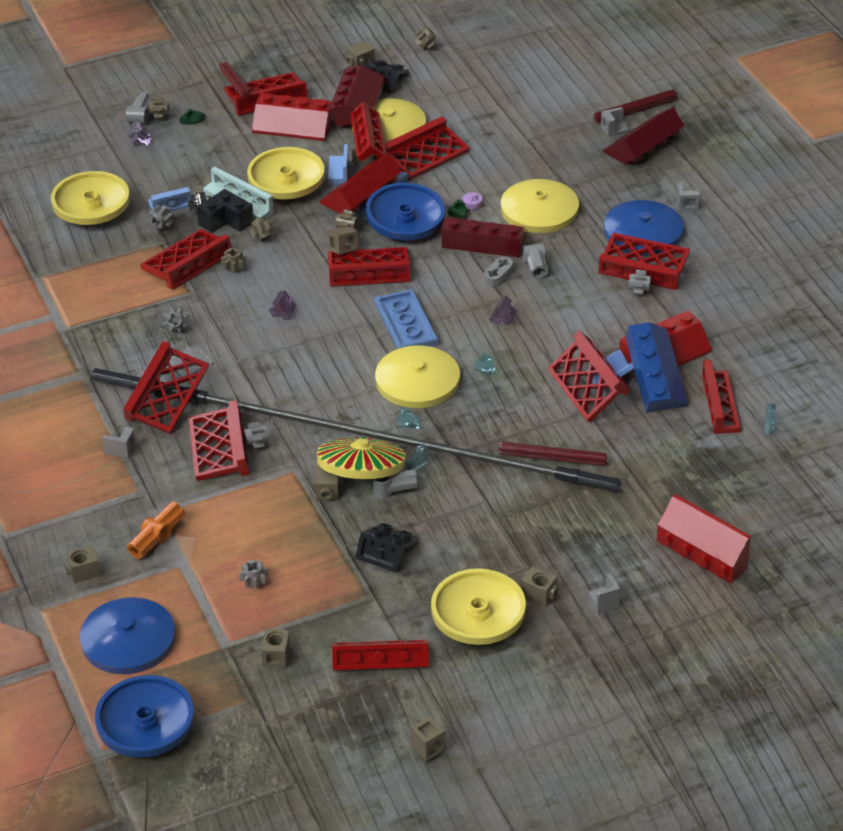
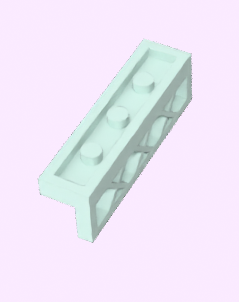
M217 167L211 169L212 182L203 188L204 195L211 198L223 189H226L253 205L254 220L261 217L268 219L274 214L272 195Z

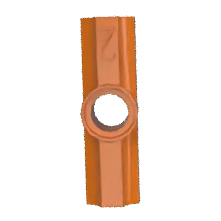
M172 501L155 518L148 517L145 519L141 526V532L126 546L128 552L134 558L140 560L158 542L161 544L165 543L171 535V529L185 516L184 509L178 503Z

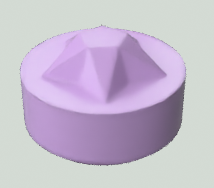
M474 192L465 194L463 202L466 208L469 210L480 208L482 206V196Z

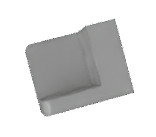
M622 107L601 111V128L608 137L628 133V127L623 122L624 110Z
M678 182L677 202L679 211H698L699 190L683 191L682 182Z
M126 426L120 438L104 435L102 437L104 454L129 458L136 445L134 428Z
M612 574L606 575V587L588 592V599L597 614L619 608L620 587Z

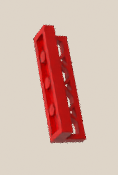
M362 102L350 114L357 158L364 161L372 153L378 158L385 155L386 147L380 113L365 102Z
M703 360L702 380L714 434L740 433V424L728 371H714L712 360ZM716 378H723L724 381L719 384L716 382ZM719 391L727 395L722 398L719 396ZM722 405L726 406L730 410L724 412L722 410ZM725 420H728L734 424L723 426Z
M428 639L332 643L333 670L429 667Z

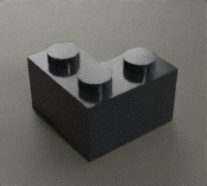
M223 189L197 206L198 225L211 233L226 224L241 232L254 221L253 205L226 189Z

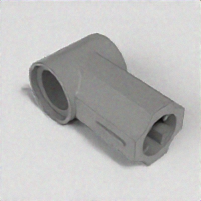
M141 92L136 97L133 105L127 107V122L147 123L149 101H153V98L148 93Z
M544 244L523 246V260L525 264H528L530 275L536 280L543 279L545 275H548Z
M415 470L402 471L388 477L373 479V494L379 499H387L396 491L418 488Z

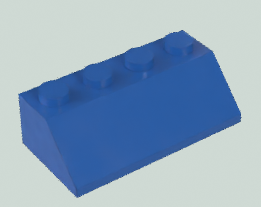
M650 322L629 325L626 341L646 413L688 406L667 329Z

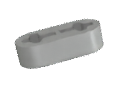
M508 257L496 259L485 270L484 283L490 287L502 284L513 272L512 259Z

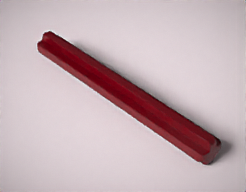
M220 62V71L243 99L249 98L251 96L249 93L250 89L228 62Z
M674 89L602 111L622 107L624 116L677 99V92ZM601 111L594 113V121L596 123H601Z
M500 442L499 454L600 466L607 464L608 456L607 453L512 442Z

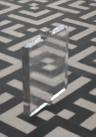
M197 344L180 351L209 363V367L214 366V362L207 355V352H204ZM172 356L169 361L171 367L183 364L182 360L175 356ZM197 365L188 367L190 375L199 373L201 367ZM185 368L174 371L181 378L187 376Z
M176 535L170 536L167 540L165 539V542L162 544L159 542L156 544L151 566L166 567L168 569H189L196 538Z

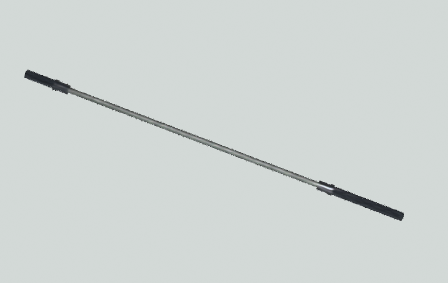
M98 368L92 370L91 378L94 381L135 389L141 377ZM175 385L163 388L166 396L178 393ZM179 386L181 392L191 388L189 386ZM196 389L189 402L193 401L202 404L210 402L229 406L228 402L234 400L209 395L207 391ZM161 390L151 392L162 395ZM237 401L239 408L243 410L553 475L555 479L568 481L572 484H582L619 492L621 488L620 479L584 472L576 468L570 469L561 466L552 468Z

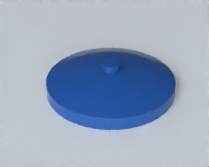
M394 183L379 188L369 197L366 204V218L375 231L386 237L397 240H417L433 234L441 227L445 218V205L441 197L428 187L415 183Z
M635 200L622 203L610 210L604 221V233L608 241L612 233H618L676 246L683 236L684 226L681 216L671 207L655 201ZM615 240L614 242L616 246L625 244L624 242ZM640 245L634 246L636 251L644 248ZM629 248L623 250L624 252L631 253ZM659 249L653 250L655 254L663 252Z
M128 597L109 601L91 612L83 622L80 630L81 648L86 659L98 669L114 674H133L156 666L167 657L175 642V626L169 612L160 604L144 598Z
M157 675L131 677L115 684L101 697L95 710L96 729L102 742L111 750L130 757H151L175 748L187 737L194 723L193 702L187 690L176 681Z

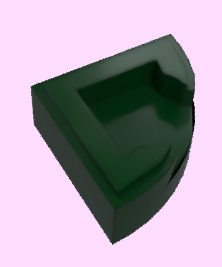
M189 109L179 118L180 124L193 125L200 123L206 119L205 113Z
M458 199L448 208V215L458 219H466L467 208L465 203Z

